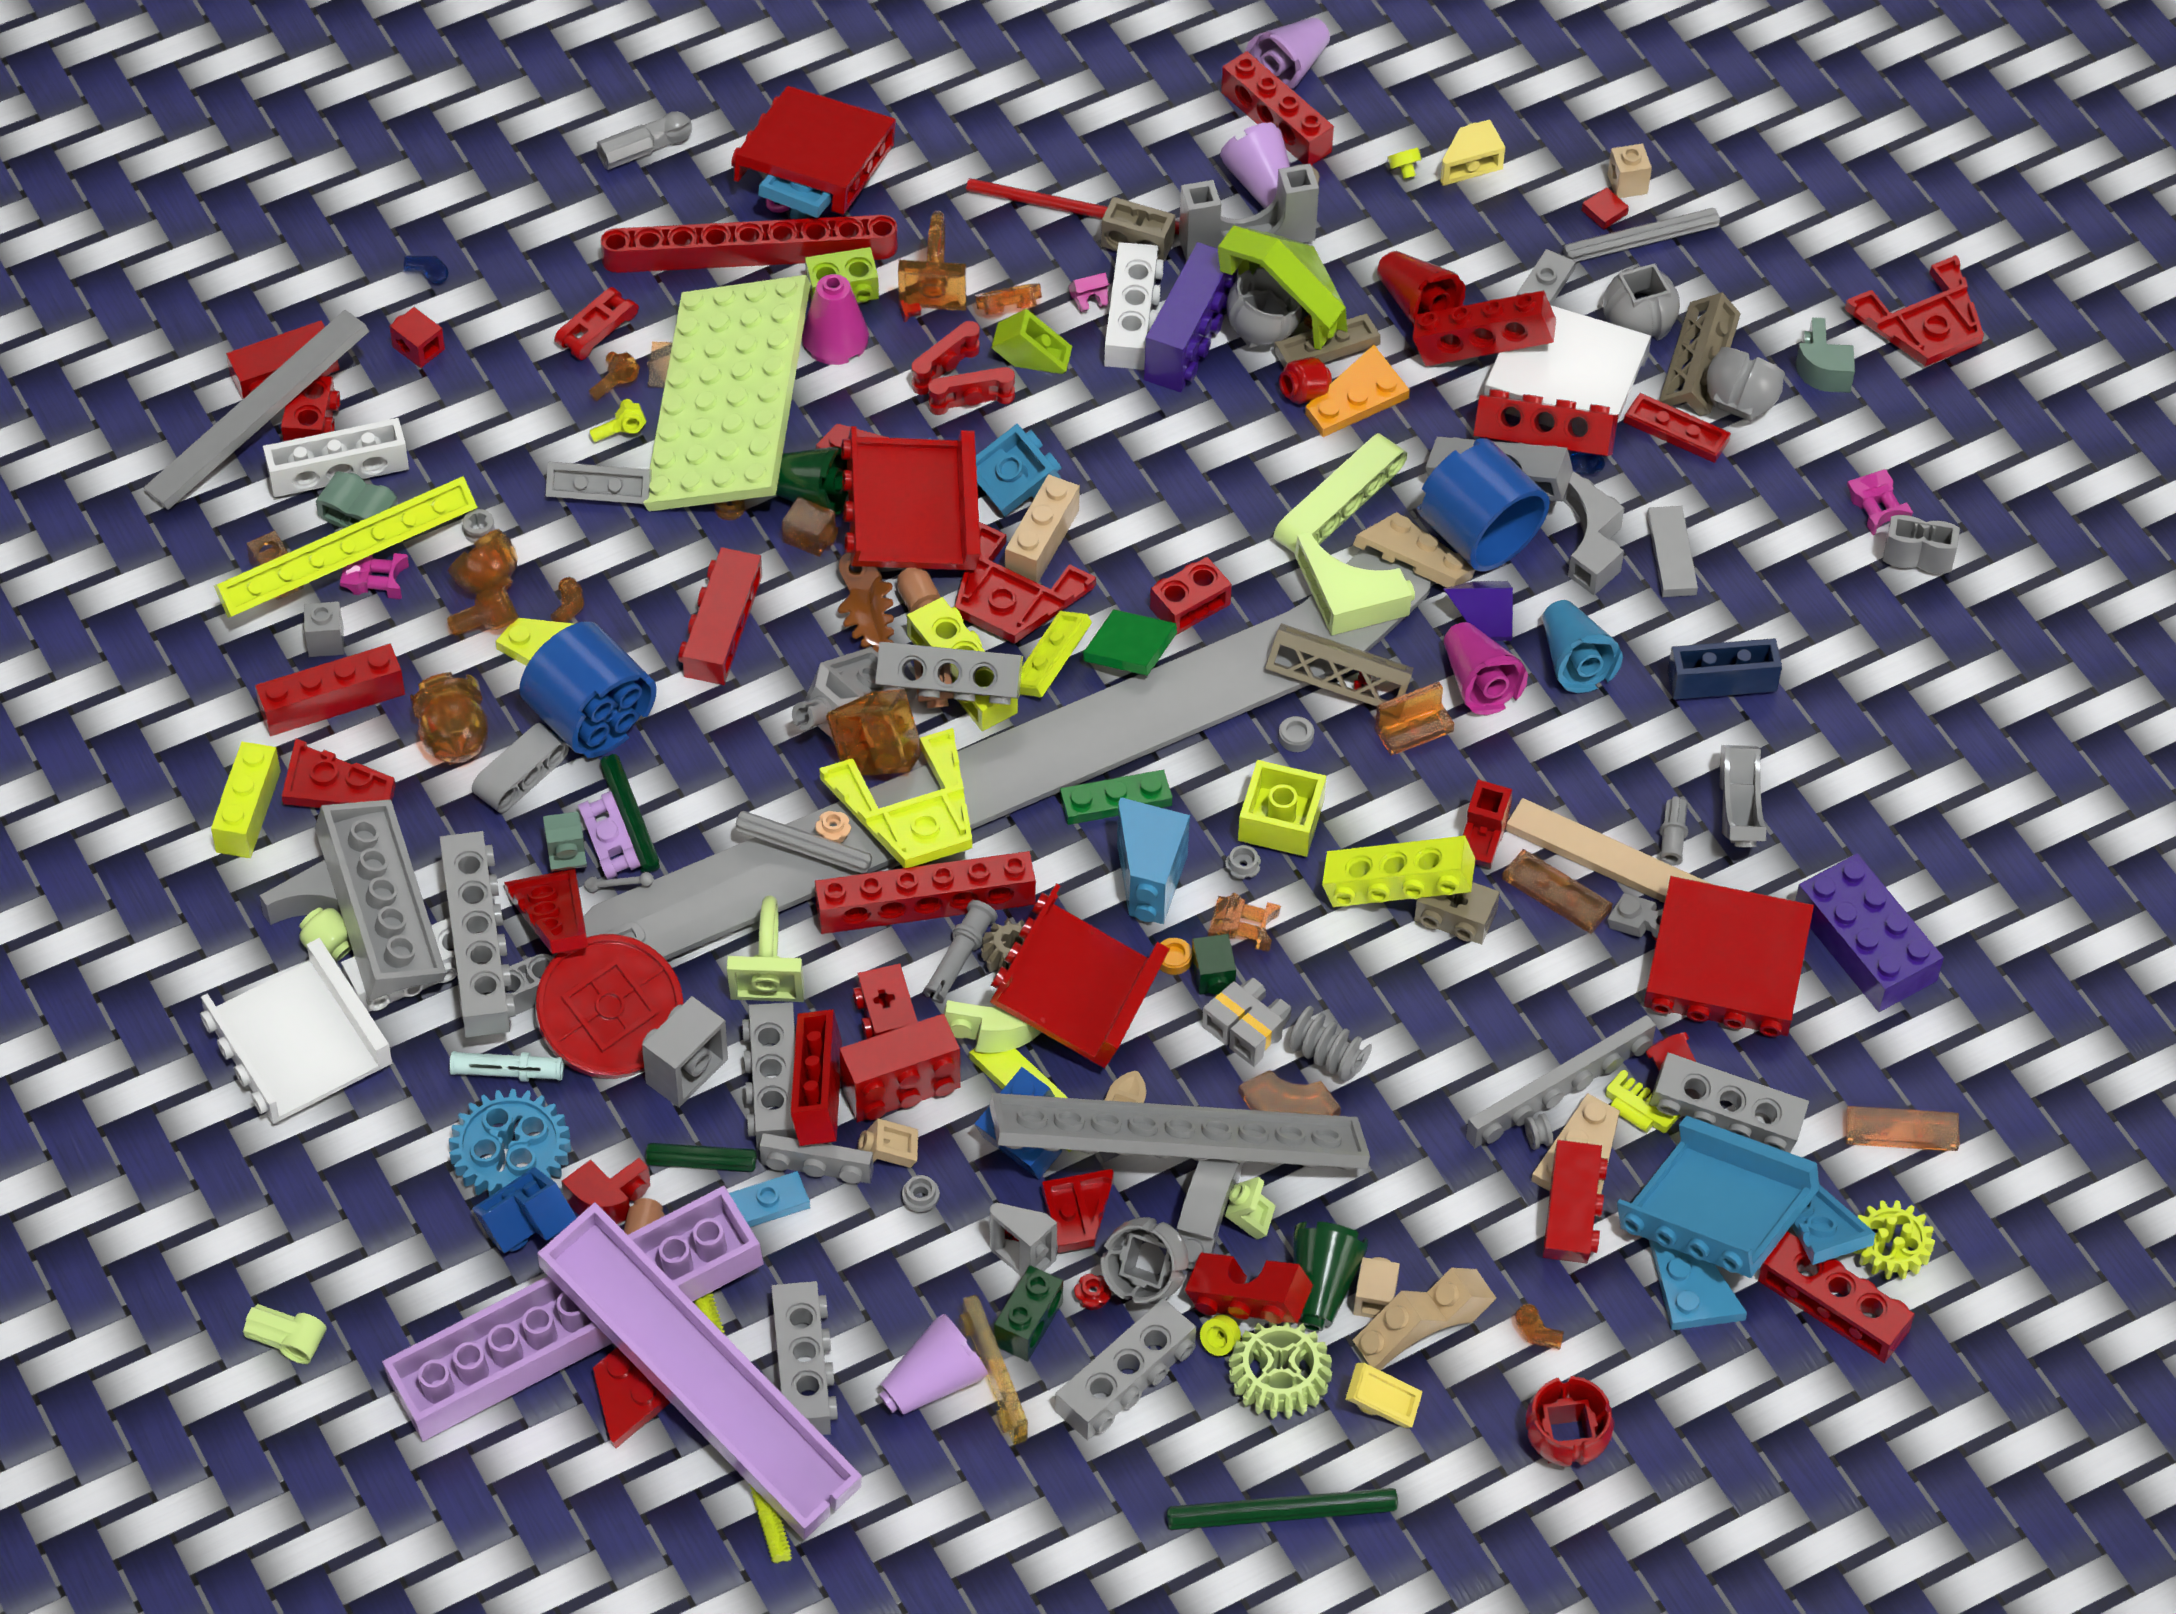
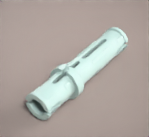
M453 1051L450 1056L451 1075L519 1077L520 1081L526 1082L530 1078L557 1079L558 1081H561L563 1078L564 1063L561 1057L531 1056L529 1052H522L521 1056L461 1053Z

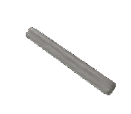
M1709 208L1569 243L1564 246L1563 253L1564 257L1578 262L1714 228L1719 225L1720 217L1715 208Z

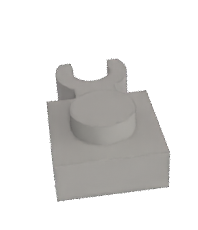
M1624 893L1607 918L1610 929L1642 937L1645 931L1648 930L1652 932L1654 937L1658 938L1663 909L1658 910L1656 902Z

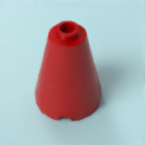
M1392 251L1383 256L1379 261L1377 268L1379 279L1413 326L1415 315L1458 307L1464 302L1466 287L1455 272L1399 251Z

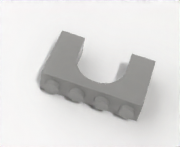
M1311 163L1278 169L1277 193L1273 202L1260 213L1241 219L1221 216L1222 205L1214 180L1181 185L1179 240L1186 262L1197 242L1218 249V245L1233 225L1275 234L1301 243L1315 241L1319 187Z

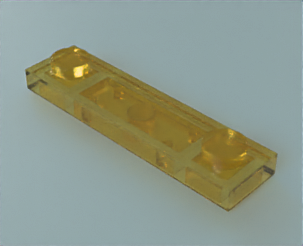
M973 1295L963 1298V1314L959 1315L960 1326L965 1337L971 1335L979 1358L989 1373L987 1378L1000 1409L996 1411L1001 1431L1003 1433L1009 1432L1014 1445L1025 1442L1028 1438V1421L979 1297Z

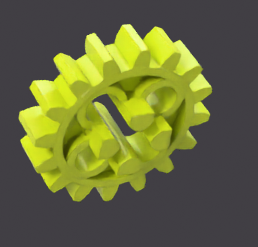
M1883 1200L1880 1201L1877 1211L1869 1205L1866 1207L1864 1216L1858 1215V1218L1870 1229L1878 1230L1877 1233L1875 1232L1873 1246L1853 1252L1856 1254L1862 1253L1859 1261L1861 1266L1868 1263L1873 1265L1871 1274L1875 1275L1879 1270L1885 1271V1278L1890 1280L1892 1273L1898 1272L1901 1279H1906L1908 1269L1917 1275L1920 1272L1921 1265L1929 1263L1935 1240L1931 1239L1934 1229L1932 1226H1924L1926 1221L1925 1214L1917 1217L1913 1215L1915 1208L1913 1205L1903 1210L1901 1209L1900 1201L1896 1200L1893 1208H1888ZM1902 1224L1900 1237L1897 1236L1894 1239L1890 1255H1882L1886 1243L1891 1242L1896 1225ZM1908 1247H1911L1914 1249V1251H1909L1907 1249Z

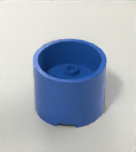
M1480 438L1475 440L1473 447L1461 454L1454 450L1433 470L1422 487L1426 494L1422 504L1417 506V512L1472 568L1477 571H1489L1511 560L1534 538L1547 517L1550 499L1547 493L1494 442L1486 438Z
M594 622L573 624L559 631L546 641L527 664L519 687L520 696L526 704L574 752L584 754L587 758H595L609 753L629 739L626 732L635 724L640 716L647 717L649 715L657 693L655 681Z

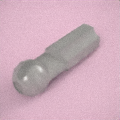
M669 112L661 119L636 126L597 141L596 150L604 168L609 170L653 153L654 150L667 145L684 142L692 132V123L689 117L682 112Z

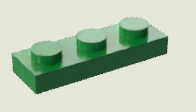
M1164 769L1060 788V798L1068 825L1118 816L1120 797L1160 808L1172 806V795Z

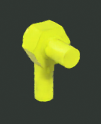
M624 399L620 403V408L615 413L616 419L589 430L593 441L598 442L621 431L623 433H638L647 422L639 403H633L630 399Z

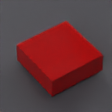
M1606 187L1583 202L1582 211L1604 230L1626 216L1629 206Z

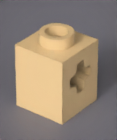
M1643 143L1611 148L1607 175L1614 194L1619 198L1648 194L1652 167Z
M1382 1257L1362 1258L1353 1315L1375 1318L1395 1298L1400 1263L1391 1262Z

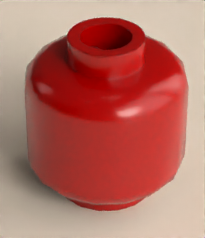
M1309 357L1287 363L1280 375L1279 385L1285 397H1288L1293 403L1303 404L1327 394L1332 376L1330 370L1320 359Z

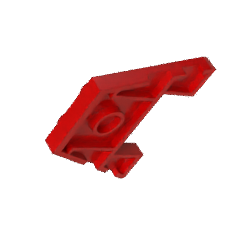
M1957 255L1931 265L1929 274L1942 289V293L1901 310L1890 313L1873 290L1846 300L1845 309L1848 313L1925 367L1981 344L1984 337L1974 303L1970 301L1967 292L1968 284L1966 278L1962 276L1960 270L1961 263Z
M979 522L981 555L976 569L964 572L955 607L960 612L962 619L1015 644L1057 615L1059 611L1064 610L1094 589L1096 577L1069 564L1051 589L992 562L1006 544V534Z

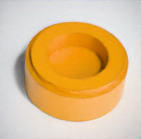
M1168 938L1161 942L1170 950L1160 970L1170 975H1179L1186 972L1192 964L1191 946L1180 938Z

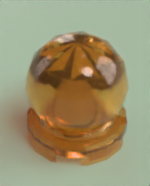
M452 672L433 675L418 684L419 691L415 695L411 694L410 700L414 716L419 719L418 734L425 751L436 759L448 764L466 762L479 754L488 740L489 724L487 716L480 705L483 699L478 680L469 674L466 675V679L453 678Z

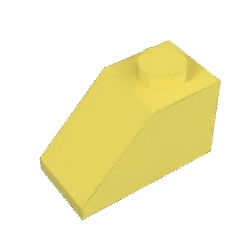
M1491 120L1472 123L1458 130L1442 159L1440 177L1442 186L1503 169L1505 146Z

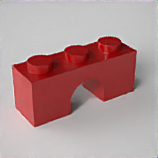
M1200 1252L1185 1288V1292L1199 1312L1211 1316L1216 1313L1232 1315L1242 1320H1246L1249 1317L1265 1319L1274 1324L1282 1322L1298 1324L1313 1287L1312 1282L1300 1264L1266 1260L1259 1276L1253 1281L1245 1283L1247 1276L1233 1256Z

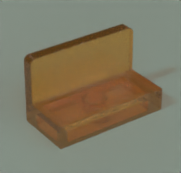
M1440 682L1377 706L1375 731L1391 756L1454 732L1455 723L1441 703L1443 687Z

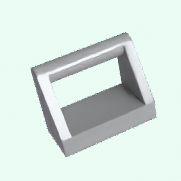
M994 1203L990 1207V1250L1021 1277H1023L1029 1265L1045 1271L1056 1261L1057 1222L1046 1213ZM1005 1229L1019 1241L1005 1239Z

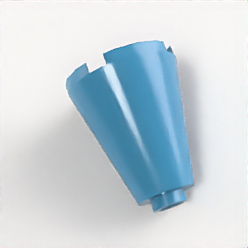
M1559 600L1550 604L1544 611L1542 619L1555 675L1562 686L1570 692L1585 693L1598 689L1595 684L1606 679L1609 682L1613 679L1621 668L1623 654L1617 641L1572 602Z

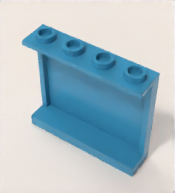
M1686 1115L1679 1124L1681 1142L1632 1203L1621 1199L1617 1202L1620 1228L1632 1235H1639L1664 1247L1673 1248L1691 1255L1695 1259L1704 1260L1723 1267L1729 1272L1752 1278L1819 1191L1817 1163Z

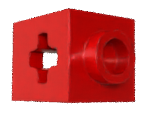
M415 307L411 308L404 315L398 316L390 325L393 348L419 368L425 366L445 350L442 327Z

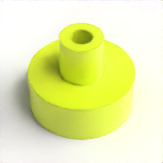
M1418 147L1387 156L1390 169L1400 167L1403 179L1416 176L1413 163L1422 160Z
M1217 1315L1202 1325L1200 1339L1202 1345L1209 1353L1223 1356L1233 1350L1236 1341L1241 1340V1332L1238 1324L1231 1317Z

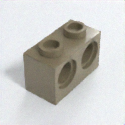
M1113 197L1102 219L1101 246L1117 251L1118 242L1157 245L1158 259L1165 262L1175 240L1176 214Z

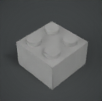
M693 996L683 1005H677L669 1014L667 1021L658 1029L651 1030L643 1040L642 1050L646 1084L677 1107H680L728 1060L725 1020Z

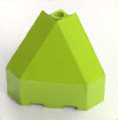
M1233 225L1218 245L1221 272L1232 275L1238 268V275L1243 274L1247 270L1251 271L1253 275L1257 268H1264L1312 316L1315 349L1321 350L1326 341L1335 335L1337 329L1348 332L1346 307L1314 246L1275 234Z

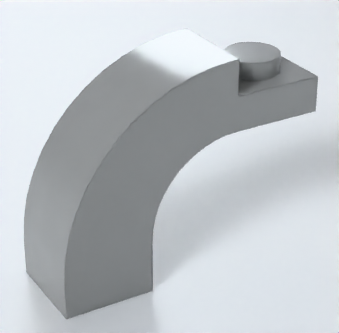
M1207 1159L1198 1162L1177 1226L1178 1233L1183 1238L1188 1250L1189 1269H1194L1200 1252L1213 1254L1223 1215L1229 1202V1195L1234 1185L1239 1183L1243 1163H1233L1221 1159Z

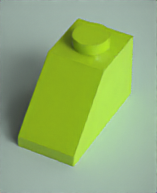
M1024 309L998 322L992 349L1014 367L1063 374L1067 371L1072 345L1029 310Z

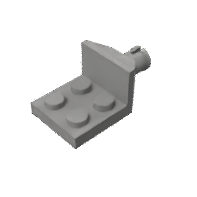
M869 647L821 662L805 700L794 705L792 719L796 726L801 724V730H808L818 726L827 735L851 749L855 747L870 713L915 699L917 689L905 688L904 695L883 693L884 686L875 684L878 652Z

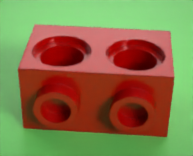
M319 376L285 406L281 424L283 442L335 431V419L332 416L333 411H339L340 391H335L333 377Z
M1205 557L1198 562L1186 565L1182 571L1169 578L1159 580L1151 587L1150 609L1159 620L1176 623L1177 634L1231 605L1232 584L1208 557Z

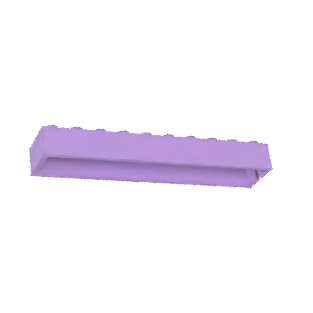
M596 1202L538 1252L539 1267L803 1540L830 1517V1506L836 1511L861 1488L862 1475Z

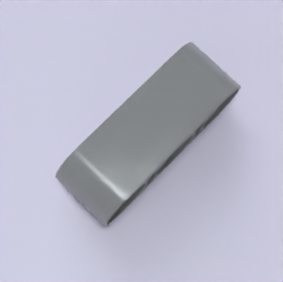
M537 723L477 775L472 784V792L499 813L506 812L565 759L569 746L544 724Z

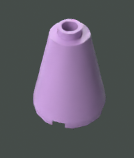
M1309 18L1256 35L1248 42L1245 52L1248 51L1289 88L1294 89L1328 45L1330 33L1327 26L1321 20Z
M1271 122L1260 123L1245 129L1246 136L1238 141L1235 136L1232 137L1223 146L1220 153L1224 165L1264 209L1273 202L1276 196L1278 169L1290 167L1282 132Z
M942 1314L936 1318L880 1383L884 1391L879 1396L891 1413L898 1409L904 1415L981 1381L989 1374L975 1351L971 1350L966 1343V1338L948 1316Z

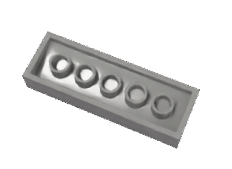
M379 800L321 805L315 830L368 1002L406 988L443 982L446 970L392 801Z

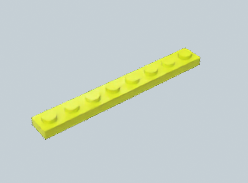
M464 476L216 584L214 588L229 618L478 507Z

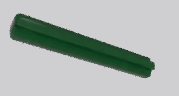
M616 754L604 756L600 761L601 768L641 865L640 869L643 873L657 871L660 867L659 858L620 758Z

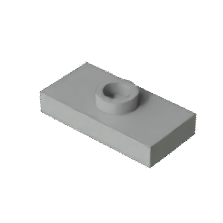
M1546 249L1517 295L1544 290L1550 305H1552L1575 270L1576 261Z

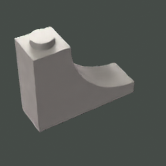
M325 860L259 895L263 915L270 925L287 918L308 915L318 907H321L323 910L334 908L342 916Z

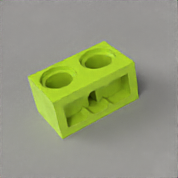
M871 247L805 257L806 275L811 283L809 291L811 301L818 281L830 274L841 275L849 281L857 302L879 299L878 274Z

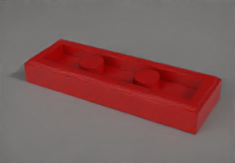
M1642 393L1638 394L1624 417V423L1713 463L1717 461L1731 436V432Z

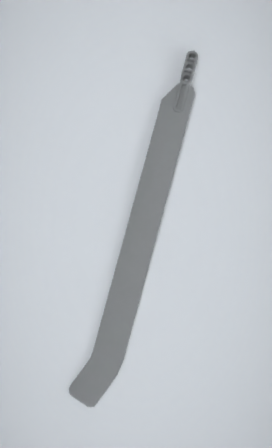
M1366 546L1365 550L1361 549L1346 563L1350 566L1366 570L1383 571L1400 568L1405 580L1411 581L1415 592V599L1411 601L1410 613L1430 593V580L1414 573L1412 565L1399 560L1391 563L1382 559L1383 552L1370 546ZM1311 595L1302 604L1281 615L1153 668L1148 676L1139 674L958 751L970 828L971 830L1054 795L1060 792V788L1075 786L1310 685L1309 683L1265 669L1281 623L1368 652L1406 617L1331 636L1313 595ZM1280 645L1275 663L1290 667L1301 662L1295 649ZM1303 653L1305 659H1307V658H1309V657L1312 656V655ZM1319 658L1308 663L1313 675L1316 677L1324 678L1334 673L1327 660ZM1336 664L1338 670H1341V669H1343V668L1345 667V666ZM1303 666L1300 667V668H1298V669H1296V670H1299V671H1301V672L1306 673V671H1305V669H1304ZM929 764L872 787L869 791L878 808H882L941 790V787ZM841 801L785 824L819 836L816 832L815 824L819 821L820 815L827 811L842 812L849 818L848 824L851 825V831L840 844L872 855V863L867 873H872L897 862ZM754 837L657 878L650 886L641 885L592 906L584 915L587 937L600 934H616L631 937L649 945L661 954L665 960H669L760 921L762 901L768 895H772L777 899L778 912H781L815 897V880L862 873ZM554 953L552 956L549 954L535 955L509 966L511 986H506L505 992L510 990L515 992L505 994H513L516 1015L535 1007L536 994L540 982L539 977H542L546 967L558 953ZM459 995L461 1015H462V1020H463V1013H462V1006H461V998H460V995Z

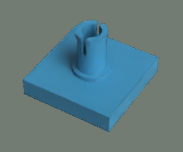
M769 174L759 184L758 195L790 207L789 215L791 219H809L811 216L818 218L832 202L833 194Z

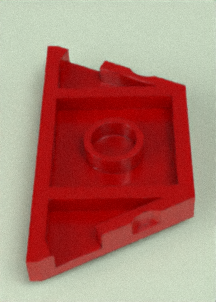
M618 1347L593 1367L610 1441L615 1448H618L671 1403Z

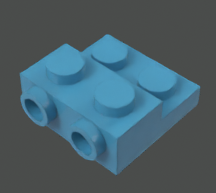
M1018 423L976 455L977 483L1004 516H1007L1029 497L1035 498L1048 474L1062 479L1058 474L1062 467L1050 452L1044 456L1039 450L1043 444L1032 430L1025 433Z

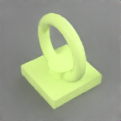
M772 895L764 897L761 905L758 955L753 957L728 956L727 975L731 1000L804 1002L802 958H781L777 956L778 902Z

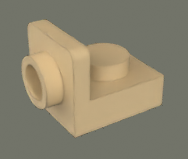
M878 1118L868 1130H864L861 1133L858 1141V1150L873 1152V1163L876 1159L911 1168L917 1162L918 1129Z

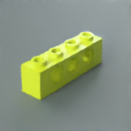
M943 597L907 614V636L914 645L985 652L976 632L967 629L963 624V619L958 609L950 607ZM951 664L952 681L955 682L959 671L954 664ZM988 667L980 668L975 674V682L979 687H988L994 680V673ZM975 695V701L958 700V702L983 732L1017 714L1018 699L1011 698L1010 705L989 703L990 696Z
M1466 836L1327 851L1322 885L1333 907L1468 893L1472 889L1475 857Z

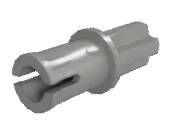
M1678 796L1667 800L1664 823L1660 826V834L1663 836L1660 860L1672 866L1682 863L1684 838L1688 836V828L1685 826L1687 802Z

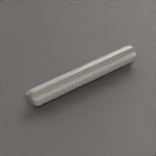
M741 811L736 820V830L862 874L868 872L872 863V855L870 853L746 811Z

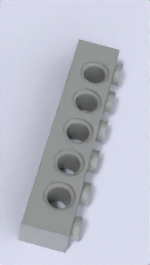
M483 831L439 836L465 1036L467 1038L510 1032L509 1017H515L516 1014L513 994H505V987L511 986L509 964L501 965L500 956H507L505 934L497 935L496 926L503 925L501 904L493 905L492 896H499L497 875H489L488 867L495 866L492 844L485 845Z

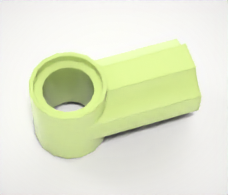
M257 1304L249 1311L243 1332L246 1338L278 1348L285 1357L296 1363L308 1364L314 1356L327 1328L321 1320L312 1315L298 1313L294 1317Z

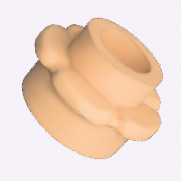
M827 811L820 815L819 821L815 824V829L820 837L841 843L849 835L851 825L848 824L849 818L846 814Z

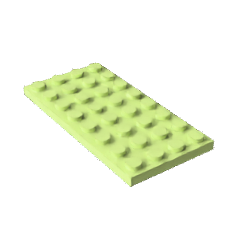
M807 275L682 292L650 464L652 475L649 485V498L643 502L648 512L776 495L811 285Z

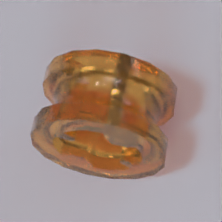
M745 499L732 501V504L735 503L732 506H727V502L714 503L715 513L723 520L738 519L744 514Z

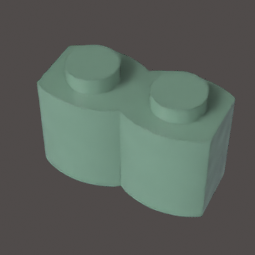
M337 471L316 500L318 516L333 525L343 528L398 505L397 496L388 487L366 484L359 475Z

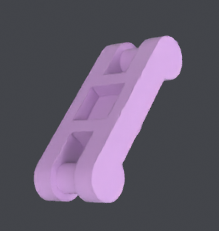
M611 791L602 794V799L590 804L588 801L578 804L607 880L617 877V872L629 867L633 870L641 866ZM608 811L610 817L597 822L595 816ZM620 853H624L623 855H621V856H619V857H616V858H614V859H611V857H613V856H615V855H618V854H620Z

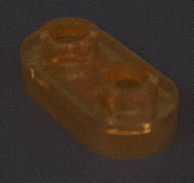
M1040 283L1025 284L975 295L977 309H984L985 315L1004 312V306L1017 304V308L1032 307L1037 305L1036 299L1042 298Z

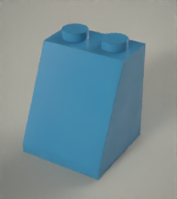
M1120 797L1118 803L1117 846L1129 916L1136 917L1144 922L1164 924L1188 856L1190 815Z

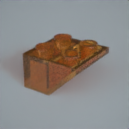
M905 689L873 691L829 711L826 715L840 762L853 758L862 776L910 772L922 753L918 731Z

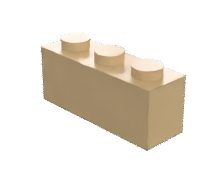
M1049 474L1047 475L1005 548V568L1038 583L1079 512V485Z

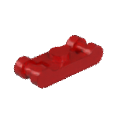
M609 287L557 331L554 341L562 348H570L572 355L579 360H584L589 356L592 348L625 320H632L638 313L639 306L631 299L625 300L622 298L621 292L614 287ZM580 332L584 334L581 338L576 337Z
M966 321L912 362V389L916 394H928V384L931 380L939 378L944 373L955 369L958 363L965 357L972 358L979 354L980 342L978 339L980 327L976 322Z
M1001 367L933 379L928 384L930 396L929 410L932 414L943 415L949 408L973 406L990 401L1009 404L1015 398V373L1011 368Z

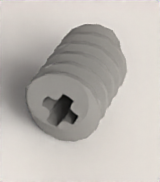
M1308 1006L1301 1013L1291 1031L1290 1047L1294 1051L1302 1049V1055L1305 1058L1310 1059L1314 1057L1316 1065H1326V1070L1329 1073L1335 1074L1338 1072L1340 1080L1343 1082L1349 1081L1366 1064L1372 1049L1371 1043L1363 1050H1360L1361 1037L1357 1036L1349 1043L1347 1040L1350 1031L1347 1028L1339 1035L1335 1034L1338 1023L1332 1021L1325 1028L1323 1025L1326 1016L1321 1013L1314 1020L1311 1019L1314 1008Z

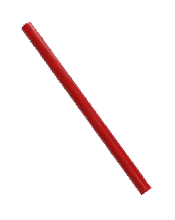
M972 178L968 179L966 191L1099 219H1103L1108 208L1107 206ZM1175 221L1176 235H1179V221Z

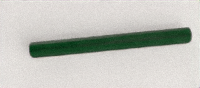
M1385 1488L1170 1506L1167 1509V1523L1169 1528L1174 1530L1389 1512L1397 1510L1398 1496L1396 1489Z

